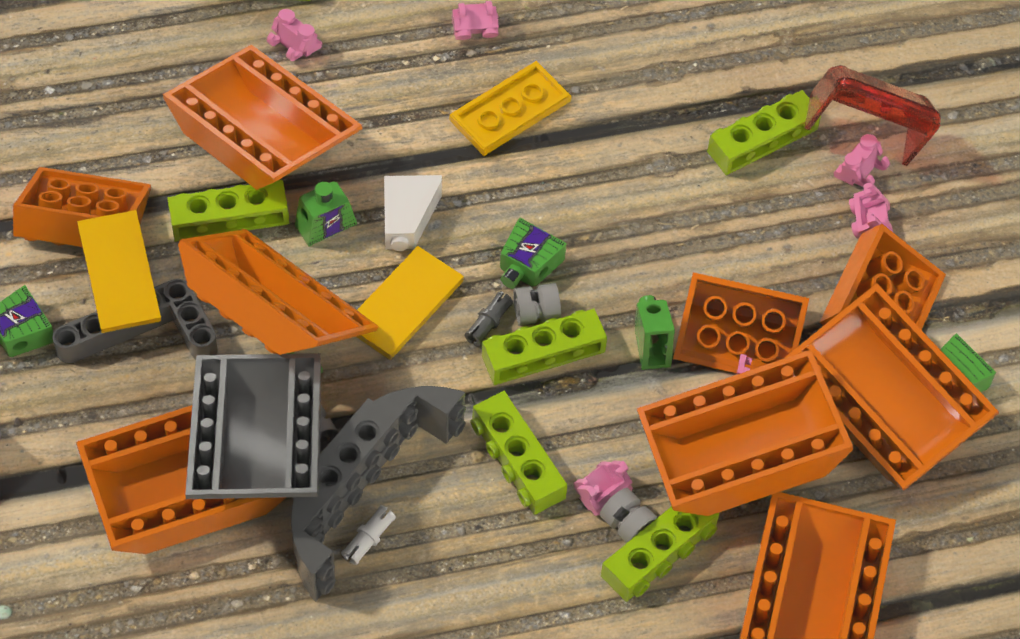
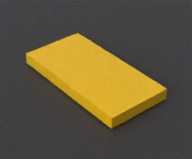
M535 61L449 114V120L485 156L571 102V95Z
M133 210L77 221L101 333L160 322L161 315L137 211Z
M417 246L357 309V311L379 327L376 332L356 337L391 360L464 282V276Z

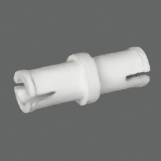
M380 505L365 525H360L357 529L358 534L341 552L346 560L351 556V564L357 565L371 546H376L380 542L379 537L396 519L391 510L383 518L386 514L385 511L388 509L387 507Z

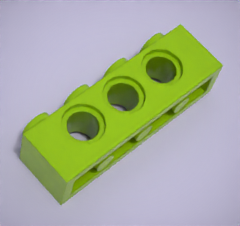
M803 90L793 95L788 94L779 102L771 106L766 105L758 112L748 117H741L734 124L714 131L710 135L707 152L727 176L818 130L822 113Z
M277 180L258 190L251 185H237L231 188L209 189L205 192L182 193L167 197L174 242L180 241V239L242 229L255 230L289 224L288 205L283 180Z
M595 308L587 311L578 310L570 316L559 319L551 318L536 326H525L512 333L491 336L487 340L482 341V358L495 386L605 353L607 335ZM566 335H574V336H576V337L570 338V337H567ZM539 343H546V344H548V345H547V346H541V345H539ZM517 351L520 352V354H512L510 352Z
M502 391L474 405L472 419L470 420L471 426L476 435H482L486 441V449L491 458L498 459L506 481L508 483L513 482L517 488V496L524 507L528 506L532 513L536 515L565 500L567 483L506 392ZM498 428H503V429H506L507 431H506V432H497V431H495V430L498 429ZM517 451L521 452L523 455L514 456L510 453ZM535 475L538 479L530 480L526 476Z
M671 506L602 563L601 577L625 602L629 601L633 596L640 597L648 590L651 581L657 576L663 578L672 569V564L679 558L682 560L686 559L694 551L695 545L702 539L707 541L715 534L718 529L716 525L719 513L703 516L674 511ZM687 526L691 531H682L678 527ZM663 544L666 545L669 549L660 550L656 547V545ZM642 563L646 568L638 569L633 564Z

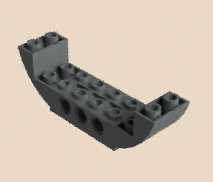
M419 386L394 391L374 401L368 398L320 454L318 497H293L291 517L297 571L304 587L315 602L322 594L327 595L336 582L333 551L322 544L325 534L331 527L334 529L340 524L345 510L350 505L354 506L360 500L368 483L372 484L377 480L382 470L381 467L387 460L392 461L396 457L402 442L405 439H411L418 426L445 444L453 436L457 437L462 432L466 424L464 421V413L466 411L465 392L447 387Z

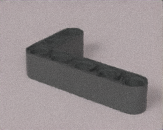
M173 279L154 287L161 315L160 322L91 334L95 331H101L96 311L60 326L54 331L52 337L57 357L64 363L77 362L171 321H174L195 360L196 355H217L218 348L214 328L193 290L187 286V281L183 279Z

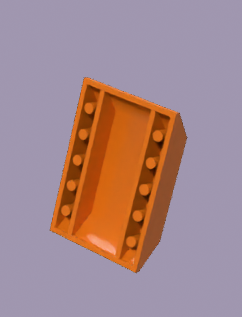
M249 45L163 94V99L183 133L256 190L276 182L362 130V124L253 45Z
M247 229L180 239L178 243L187 286L197 293V297L201 301L212 304L220 310L221 316L236 322L242 327V331L245 334L260 340L265 344V348L273 354L282 355L376 332L379 327Z
M877 283L784 357L787 358L812 350L850 440L886 479L903 491L999 414V411Z
M812 350L637 408L674 511L710 516L823 478L853 451L851 440Z
M192 405L76 442L112 551L149 554L267 515L286 497L186 499Z
M778 492L772 494L739 639H874L896 520L787 493Z

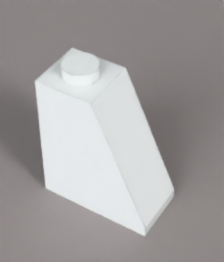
M442 175L384 176L385 250L404 251L406 249H415L442 197Z

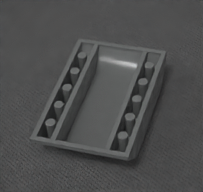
M321 353L196 355L186 499L318 497L321 440Z

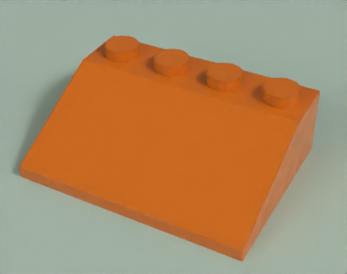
M39 167L13 205V236L22 237L28 241L41 240L52 242L55 245L79 246L83 249L77 221L136 210L139 224H141L150 195L151 184Z
M881 223L860 235L819 323L823 326L877 283L922 330L946 274Z
M693 272L673 359L736 374L741 354L752 358L751 365L745 364L744 366L750 368V370L784 359V357L799 346L810 298Z

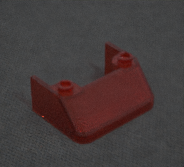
M838 65L828 69L811 92L804 127L810 130L832 100L908 128L902 165L908 166L940 128L941 114L933 103L923 95L849 69L846 66Z

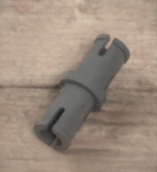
M499 291L490 304L480 310L478 319L464 335L469 343L472 344L476 339L474 346H480L488 333L499 326L500 318L513 304V300L508 294L501 298L504 292Z

